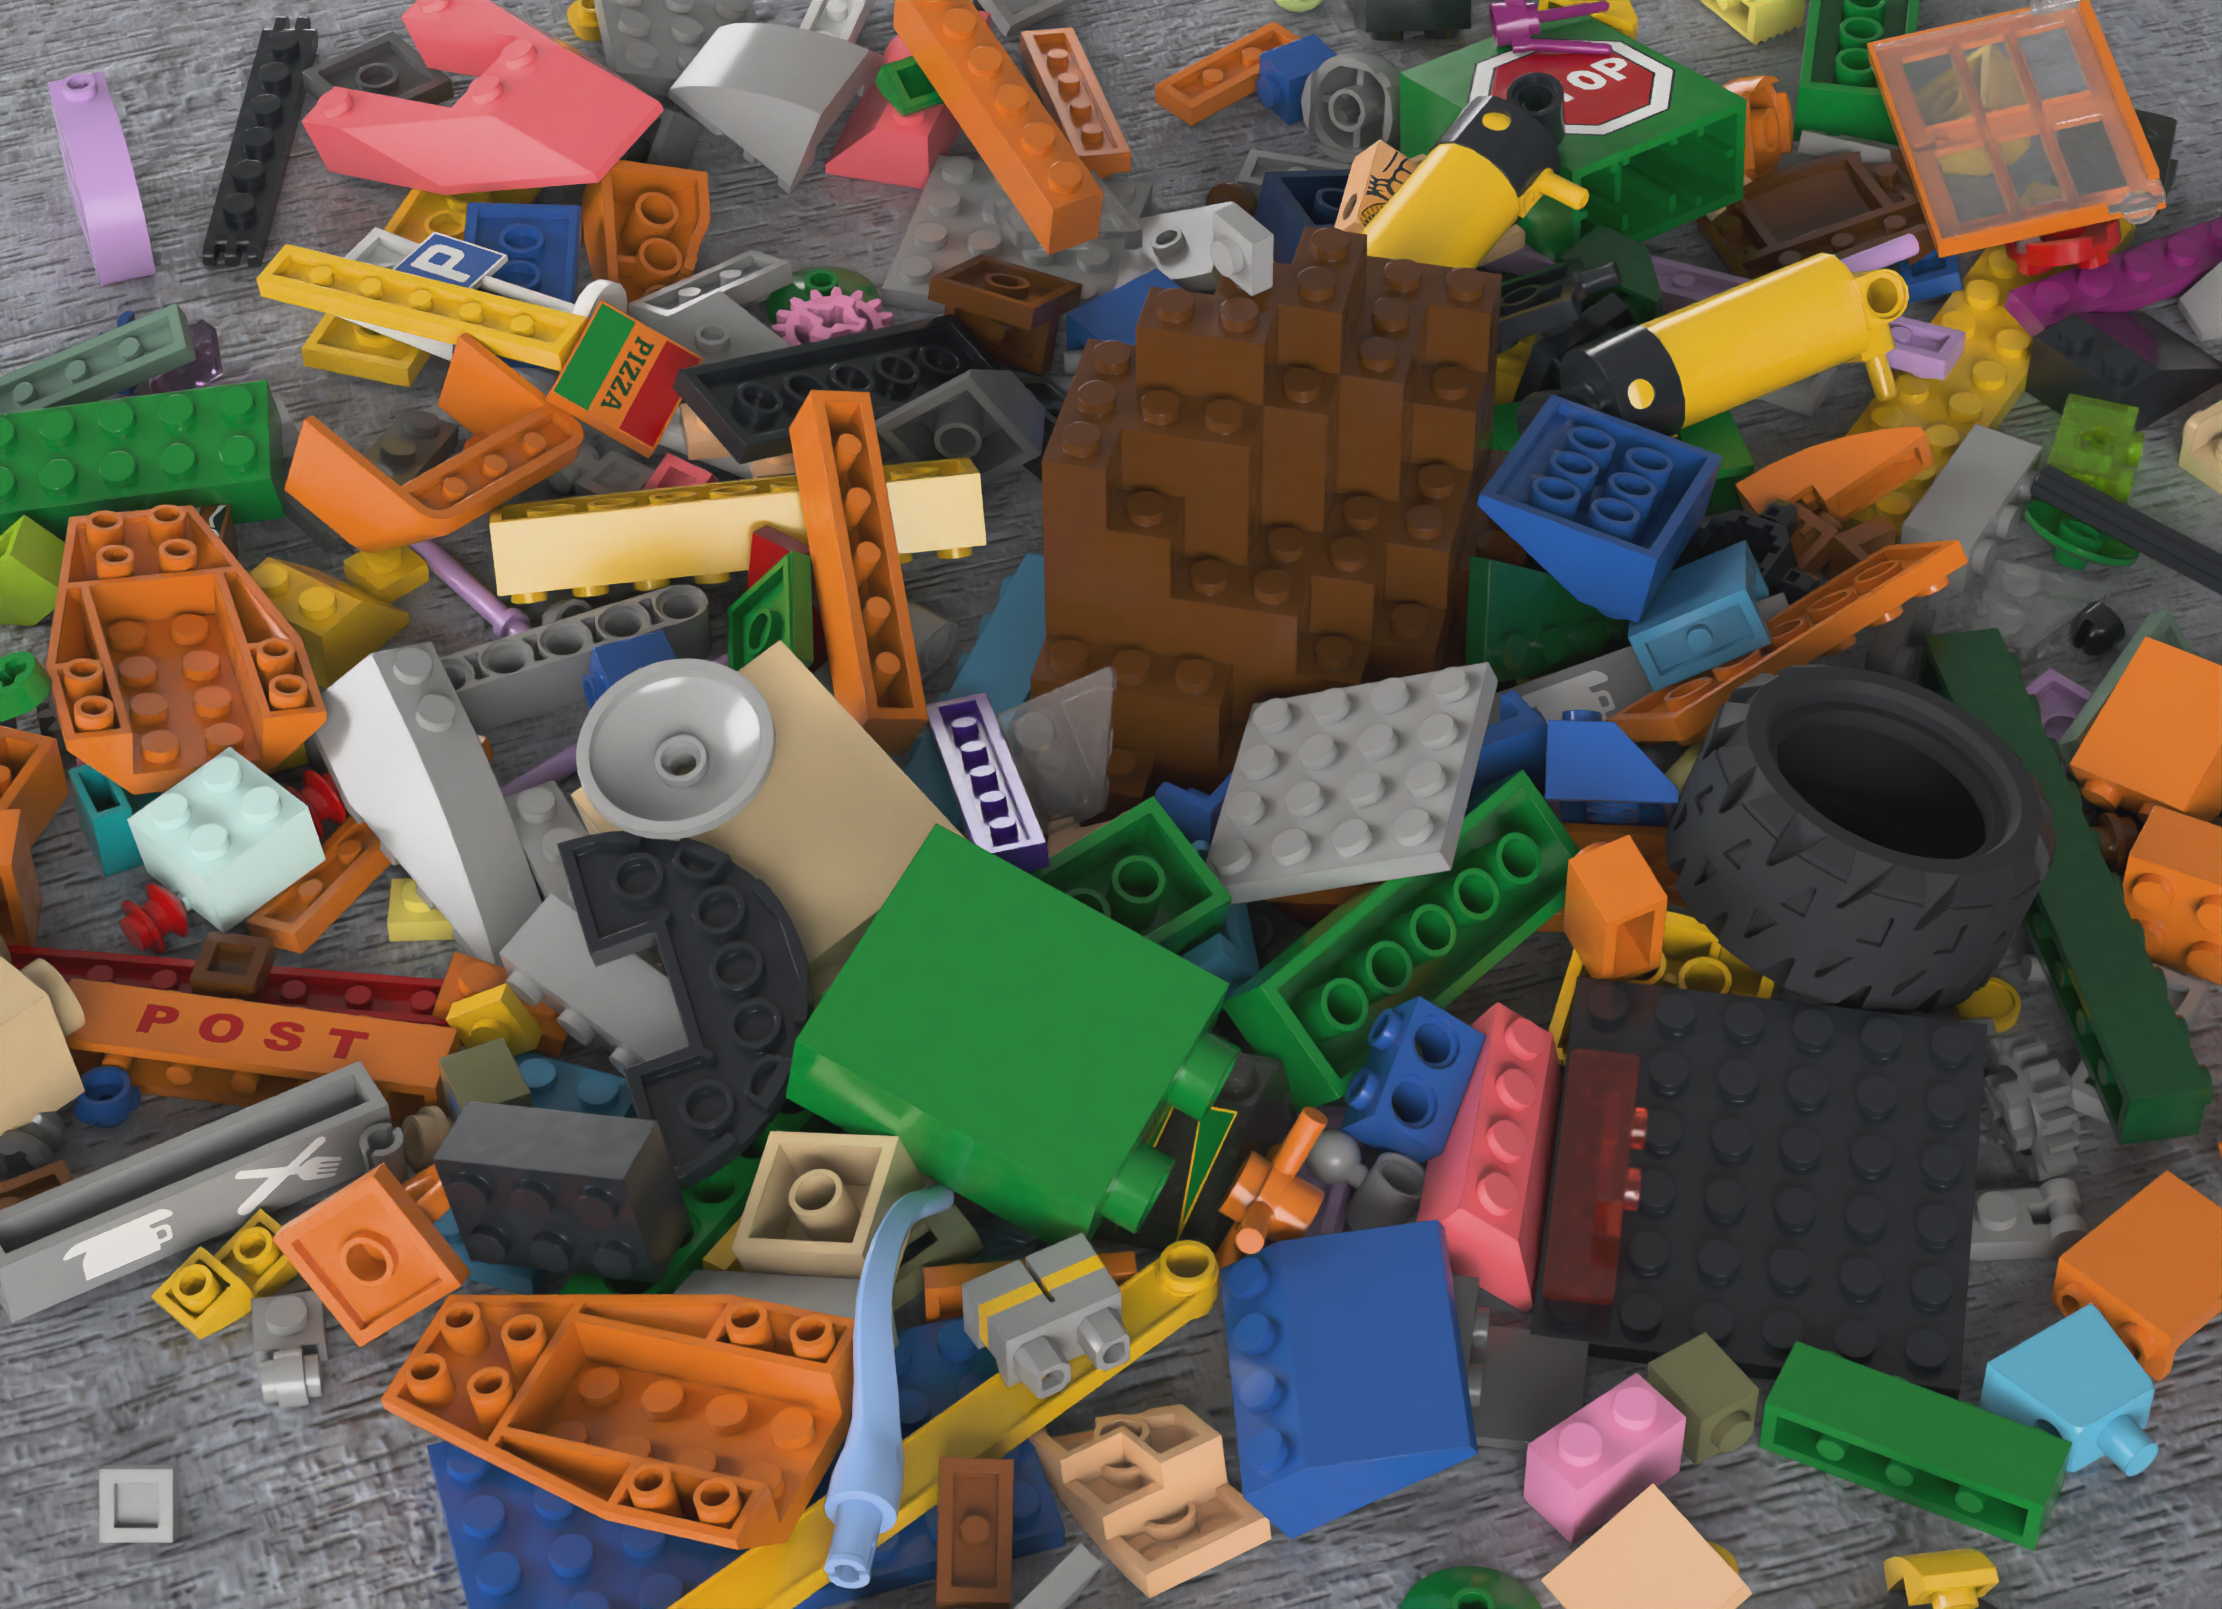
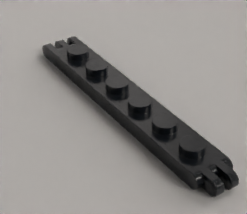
M277 16L273 28L262 29L203 245L202 258L204 266H217L221 252H225L226 266H239L242 253H247L249 267H261L306 95L302 71L313 67L318 48L317 29H311L309 16H298L294 29H290L288 16Z

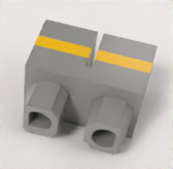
M1083 1232L1026 1256V1268L1020 1260H1017L962 1284L964 1331L978 1349L986 1346L996 1359L999 1373L1007 1387L1023 1382L1039 1399H1044L1062 1391L1071 1381V1364L1069 1361L1086 1354L1096 1369L1107 1371L1127 1362L1130 1358V1336L1121 1314V1290Z

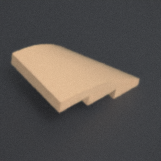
M1183 1404L1151 1408L1138 1414H1113L1095 1417L1094 1430L1050 1437L1046 1426H1044L1028 1438L1036 1449L1046 1478L1071 1514L1104 1555L1149 1599L1272 1539L1269 1520L1245 1500L1243 1494L1227 1481L1222 1435Z

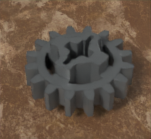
M2031 1030L2027 1032L2019 1031L1990 1040L1992 1047L1985 1048V1057L1989 1066L1984 1067L1982 1094L1986 1099L1989 1115L1987 1126L1992 1138L1997 1145L2001 1144L2004 1152L2011 1150L2014 1168L2016 1171L2024 1170L2028 1181L2037 1180L2040 1182L2070 1173L2069 1166L2077 1164L2073 1147L2080 1146V1140L2076 1135L2079 1132L2080 1121L2074 1109L2072 1098L2074 1086L2069 1074L2064 1067H2060L2057 1059L2051 1061L2048 1059L2047 1043L2044 1040L2037 1042L2034 1032Z

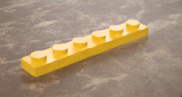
M285 244L256 278L261 297L456 345L458 336L467 332L497 356L557 371L562 370L588 323L587 317L290 244Z

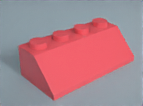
M978 11L991 29L990 12ZM897 35L889 42L882 56L887 58L886 64L912 56L899 35ZM874 81L865 95L860 97L825 163V174L924 190L938 155H948L961 126L945 103L902 117L878 90Z
M1496 1002L1470 1025L1486 1035L1442 1155L1429 1159L1427 1162L1416 1222L1438 1220L1445 1227L1451 1271L1462 1276L1479 1277V1287L1522 1312L1527 1313L1534 1307L1563 1078L1553 1034L1501 1003Z

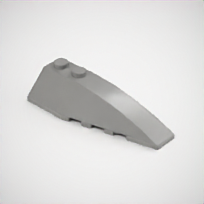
M429 641L371 653L321 693L327 711V721L312 736L350 815L358 824L365 822L381 841L379 848L393 866L402 865L417 883L416 893L430 910L438 908L454 927L452 936L469 956L504 967L499 954L500 951L537 910L542 901L498 782L478 736L432 642Z

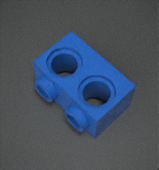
M1421 996L1415 997L1394 1008L1385 1009L1376 1018L1369 1031L1368 1043L1372 1047L1364 1068L1357 1072L1346 1090L1345 1103L1349 1107L1340 1129L1382 1154L1386 1152L1400 1153L1410 1157L1417 1163H1422L1442 1155L1486 1035ZM1415 1040L1422 1049L1423 1059L1416 1050ZM1392 1099L1397 1103L1400 1109L1401 1119L1396 1115L1393 1109Z

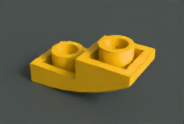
M260 1208L214 1256L200 1246L151 1297L160 1307L200 1340L243 1317L251 1311V1299L272 1296L299 1272L272 1240L282 1226Z
M1973 1548L1894 1556L1883 1562L1888 1591L1906 1589L1909 1606L1932 1603L1933 1609H1975L1979 1607L1978 1598H1982L1999 1583L1994 1564L1982 1552Z

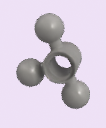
M1328 1129L1322 1132L1305 1159L1306 1165L1310 1173L1323 1183L1333 1185L1347 1182L1356 1189L1345 1208L1346 1219L1354 1231L1416 1222L1428 1160L1417 1163L1406 1155L1386 1152L1381 1154L1371 1169H1369L1360 1162L1361 1153L1359 1146L1350 1134L1338 1129Z

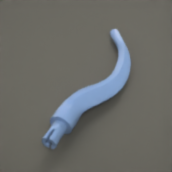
M940 1183L907 1193L893 1204L872 1239L861 1273L856 1296L853 1331L854 1379L852 1420L844 1449L831 1475L824 1504L826 1516L835 1524L824 1570L825 1573H829L828 1578L832 1583L844 1588L855 1589L864 1587L869 1583L878 1536L880 1533H885L891 1529L898 1516L903 1491L904 1454L892 1334L893 1285L902 1246L911 1227L915 1222L925 1217L949 1209L954 1202L953 1191Z

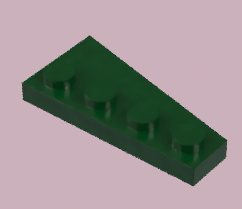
M1470 556L1465 666L1489 662L1498 679V683L1555 673L1632 646L1628 639V619L1617 620L1601 614L1597 608L1579 602L1551 574L1491 559Z

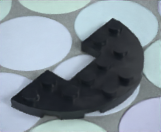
M626 831L602 832L559 842L557 847L589 955L595 966L606 964L657 945L659 947L689 1046L623 1070L638 1119L658 1121L680 1190H686L712 1176L736 1159L762 1134L788 1099L786 1094L795 1040L814 1012L813 982L806 952L790 916L767 884L760 878L757 880L749 872L732 862L730 855L710 845L690 838H681L680 841L651 839Z

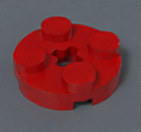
M2064 202L2043 205L2031 209L2030 212L2063 205ZM2119 219L2006 243V255L2009 259L2016 262L2018 273L2027 276L2043 274L2054 266L2075 264L2076 267L2081 269L2098 268L2109 263V250L2116 247L2121 240Z

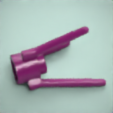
M1504 0L1489 4L1490 23L1495 46L1511 45L1513 54L1527 51L1608 55L1613 50L1612 46L1606 43L1530 37L1540 35V23L1605 12L1610 6L1607 1L1582 3L1542 11L1537 10L1535 2L1525 3L1527 0Z

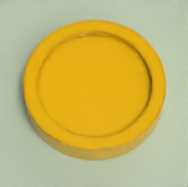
M1991 977L1984 988L1981 987L1980 990L1974 991L1966 1001L1953 1006V1011L1958 1020L1983 1017L1992 1018L1997 1033L2010 1029L2017 1022L2020 1014L2021 999L2016 989L2009 983Z

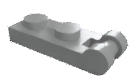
M2054 1178L2044 1182L2039 1188L1975 1190L1970 1261L2059 1258L2090 1232L2087 1221L2078 1215L2082 1207L2078 1185L2069 1178ZM2035 1221H2051L2049 1224L2033 1225Z

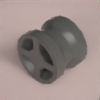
M55 1111L37 1113L32 1122L21 1126L17 1130L6 1131L0 1136L1 1179H11L54 1162L52 1152L61 1145L66 1128L63 1119Z

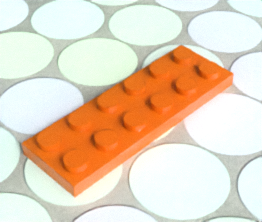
M1947 540L1884 546L1765 620L1771 633L1770 645L1656 692L1651 691L1609 717L1606 721L1615 722L1633 742H1643L1645 747L1656 746L1666 741H1677L1678 746L1684 747L1705 739L1722 704L1725 705L1728 702L1734 689L1761 673L1778 675L1779 671L1786 666L1808 665L1807 663L1820 655L1830 656L1842 652L1856 643L1855 633L1866 626H1879L1900 616L1904 611L1901 606L1904 602L1914 596L1920 598L1931 595L1946 587L1950 583L1947 575L1968 563L1960 541Z

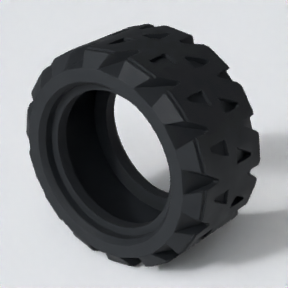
M1823 664L1786 666L1779 671L1778 675L1761 673L1733 690L1728 702L1725 705L1722 704L1716 714L1679 795V803L1671 813L1672 820L1665 834L1668 867L1679 875L1676 882L1679 895L1699 923L1705 924L1719 940L1718 943L1756 972L1779 985L1824 1004L1902 1015L1912 1013L1914 1010L1928 1014L1941 1011L1966 1001L1974 991H1978L1981 987L1984 988L2003 959L2053 864L2057 842L2056 831L2052 828V809L2040 783L2023 766L2022 759L1987 725L1944 697L1898 677L1866 669Z

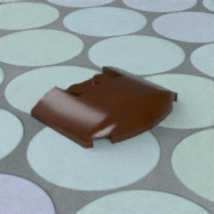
M1890 149L1892 163H1861L1860 151L1814 159L1784 168L1743 186V199L1726 206V210L1720 213L1712 222H1710L1706 215L1696 220L1697 229L1731 275L1751 280L1821 252L1834 255L1841 260L1909 233L1913 234L1919 243L1918 254L1905 259L1909 266L1935 250L1901 149Z

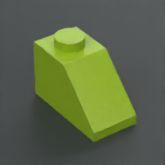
M23 515L0 535L1 625L35 626L55 609L65 542L26 515Z

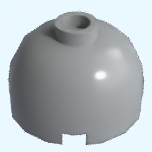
M1373 52L1342 53L1324 61L1319 69L1311 72L1306 79L1301 98L1303 121L1308 132L1315 130L1318 138L1324 144L1319 146V148L1327 156L1342 163H1353L1356 156L1380 139L1391 147H1395L1400 141L1399 73L1401 71L1388 59Z

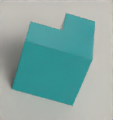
M88 764L68 770L80 827L104 876L108 877L144 865L127 819L161 796V793L133 795Z

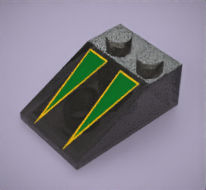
M1240 1053L1223 1089L1202 1122L1171 1106L1148 1143L1176 1159L1170 1176L1153 1208L1136 1234L1104 1218L1092 1238L1163 1252L1168 1245L1177 1241L1193 1240L1203 1243L1215 1253L1234 1223V1220L1217 1210L1239 1167L1251 1150L1266 1157L1271 1146L1282 1144L1298 1118L1282 1060Z

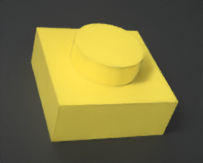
M396 878L391 880L387 916L390 942L455 940L452 936L454 927L438 908L429 909L416 893L417 883L412 878Z

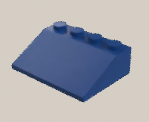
M1552 394L1481 491L1477 505L1579 602L1597 608L1601 614L1617 620L1628 619L1639 623L1704 519L1723 456Z
M1438 1220L1282 1240L1220 1269L1243 1498L1290 1539L1479 1454L1445 1227Z

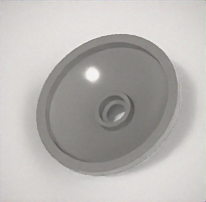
M703 659L665 660L642 667L626 675L612 685L596 701L584 720L577 741L576 765L578 776L591 804L614 826L628 833L651 839L687 838L721 826L738 815L753 801L764 786L773 766L776 752V731L770 710L762 694L739 672L725 665ZM689 766L695 767L691 772L677 776L681 769Z

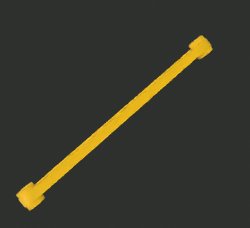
M1177 1241L1168 1245L1158 1259L1118 1286L1121 1290L1122 1320L1130 1336V1358L1127 1362L1103 1371L1102 1369H1096L1086 1354L1069 1361L1071 1364V1381L1062 1391L1044 1399H1039L1023 1382L1007 1387L998 1372L902 1440L904 1479L898 1516L891 1529L879 1534L876 1548L937 1505L938 1464L940 1457L1002 1458L1189 1321L1206 1315L1213 1308L1219 1293V1267L1211 1249L1198 1241ZM827 1495L804 1510L786 1543L749 1549L667 1609H793L830 1582L828 1578L829 1573H825L824 1567L835 1524L831 1522L825 1513L824 1504Z

